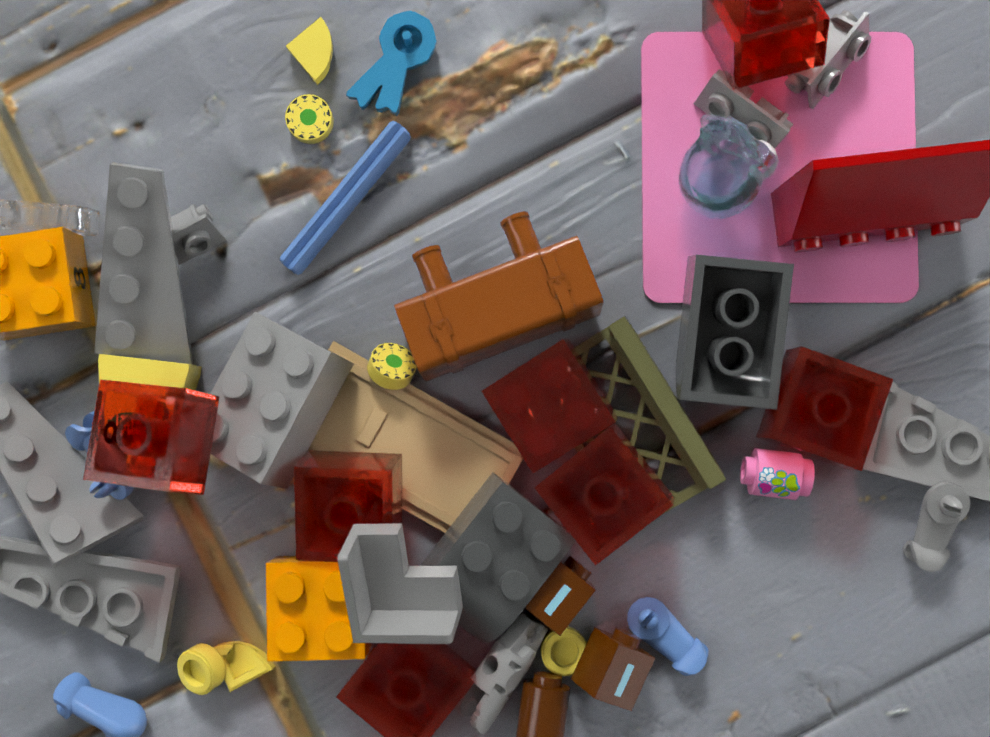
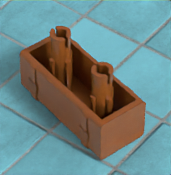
M528 212L515 213L500 222L515 259L455 282L451 279L439 245L429 246L415 252L412 258L417 265L426 293L395 304L394 307L417 369L423 379L427 382L451 372L455 374L463 371L464 367L563 330L565 332L575 328V325L600 316L604 301L578 236L576 235L541 249Z

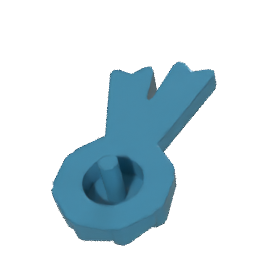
M413 11L401 12L387 19L379 36L384 55L347 91L346 96L351 100H357L362 110L367 108L381 89L375 105L377 112L382 113L389 110L393 115L398 116L407 70L415 69L430 61L437 45L433 25L428 18Z

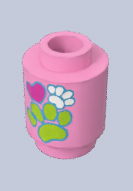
M754 448L750 457H743L740 467V482L747 485L750 495L797 500L799 496L808 497L811 494L815 476L814 463L811 459H804L802 454Z

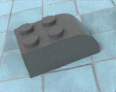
M697 254L688 256L676 359V393L678 399L777 410L794 264Z
M492 472L420 566H457L463 603L458 625L480 642L489 643L498 638L511 626L577 539L559 522Z

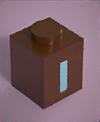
M569 556L565 562L561 560L525 609L561 636L596 591L592 583L588 581L592 572L572 556Z
M594 627L571 680L594 699L632 711L655 657L639 647L642 639L624 629L615 627L612 634Z

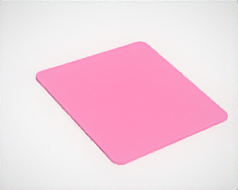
M654 32L645 38L641 47L643 290L650 300L656 303H683L688 256L696 254L794 264L789 303H904L914 298L919 288L918 230L915 231L914 238L902 241L886 242L885 234L869 236V243L863 245L840 247L839 240L822 242V249L795 253L793 245L778 247L771 192L812 160L916 148L914 46L907 35L900 32H869L871 43L864 56L859 61H852L842 73V79L836 90L829 97L823 96L814 109L809 108L807 91L802 89L800 93H794L785 85V81L788 79L787 71L794 65L807 47L821 55L825 52L815 47L813 40L820 32ZM719 69L726 74L731 71L733 76L754 90L749 99L755 104L763 97L783 113L789 114L787 120L793 123V126L775 148L779 159L778 166L763 163L731 145L712 128L708 118L710 116L693 104L711 77Z

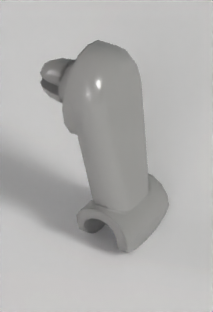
M941 482L928 489L924 495L914 540H908L903 547L904 555L923 570L930 572L939 571L950 557V552L946 547L959 522L966 517L970 510L969 495L961 486L952 482Z

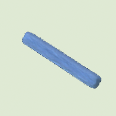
M395 121L389 122L280 256V261L294 274L299 275L303 273L410 141L411 136L407 129Z

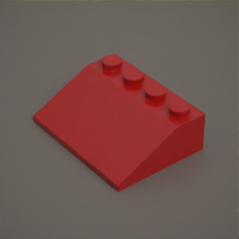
M990 140L812 160L771 192L778 247L793 245L794 252L801 253L822 249V242L839 240L840 247H852L869 243V236L885 234L886 242H894L914 238L915 231L931 229V236L933 237L961 232V224L978 218L990 198Z

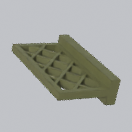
M626 316L530 375L627 534L639 529L707 488L712 489L726 480L722 469ZM604 340H607L616 355L612 375L586 369L590 349ZM583 354L580 367L567 364ZM620 363L630 379L617 376ZM559 368L578 372L572 399L555 395L544 377ZM584 374L611 380L605 406L578 400ZM616 382L633 385L637 388L641 395L637 414L610 408ZM559 402L571 405L568 416ZM645 403L655 419L642 416ZM576 406L603 412L597 438L578 434L572 423ZM608 414L635 420L629 446L602 440ZM640 422L661 427L666 435L662 454L634 447ZM584 442L595 444L593 457ZM670 443L679 458L667 456ZM601 446L628 453L622 478L604 474L597 465V459ZM633 454L660 460L654 486L627 479ZM665 462L686 467L694 483L679 492L660 488ZM608 482L620 484L617 496ZM625 486L652 493L648 510L632 520L621 504ZM657 494L669 497L655 505Z

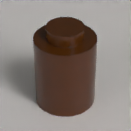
M537 671L534 672V678L523 681L516 737H564L571 688L562 683V676L551 672Z

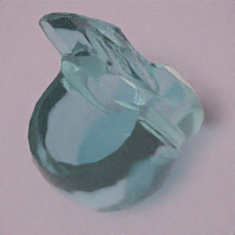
M706 114L700 119L699 137L688 148L682 158L678 185L686 203L698 214L710 219H726L740 214L750 207L763 181L774 175L779 159L775 148L766 141L756 140L751 135L746 124L731 116L724 118Z

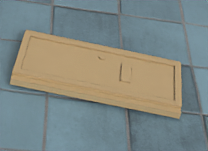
M335 341L332 342L328 350L354 363L311 443L306 453L307 455L446 533L492 472L508 484L510 483L528 450L411 384L398 390H390L379 386L368 374L367 359Z

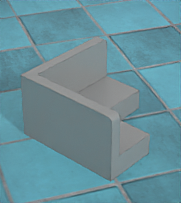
M402 523L353 524L338 555V566L353 643H452L463 609L457 566H409Z

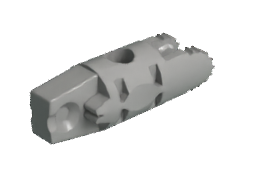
M521 612L511 626L496 640L454 705V709L462 717L471 715V727L480 735H484L489 730L533 664L536 652L548 631L547 627L529 614Z

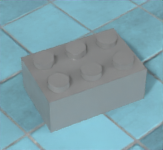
M254 312L186 440L260 484L287 489L354 363L279 323Z

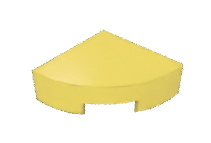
M320 17L286 45L290 54L317 85L328 74L333 54L331 34L326 23Z
M229 641L213 646L224 662V681L230 692L273 670L275 667L273 662H267V654L252 644Z

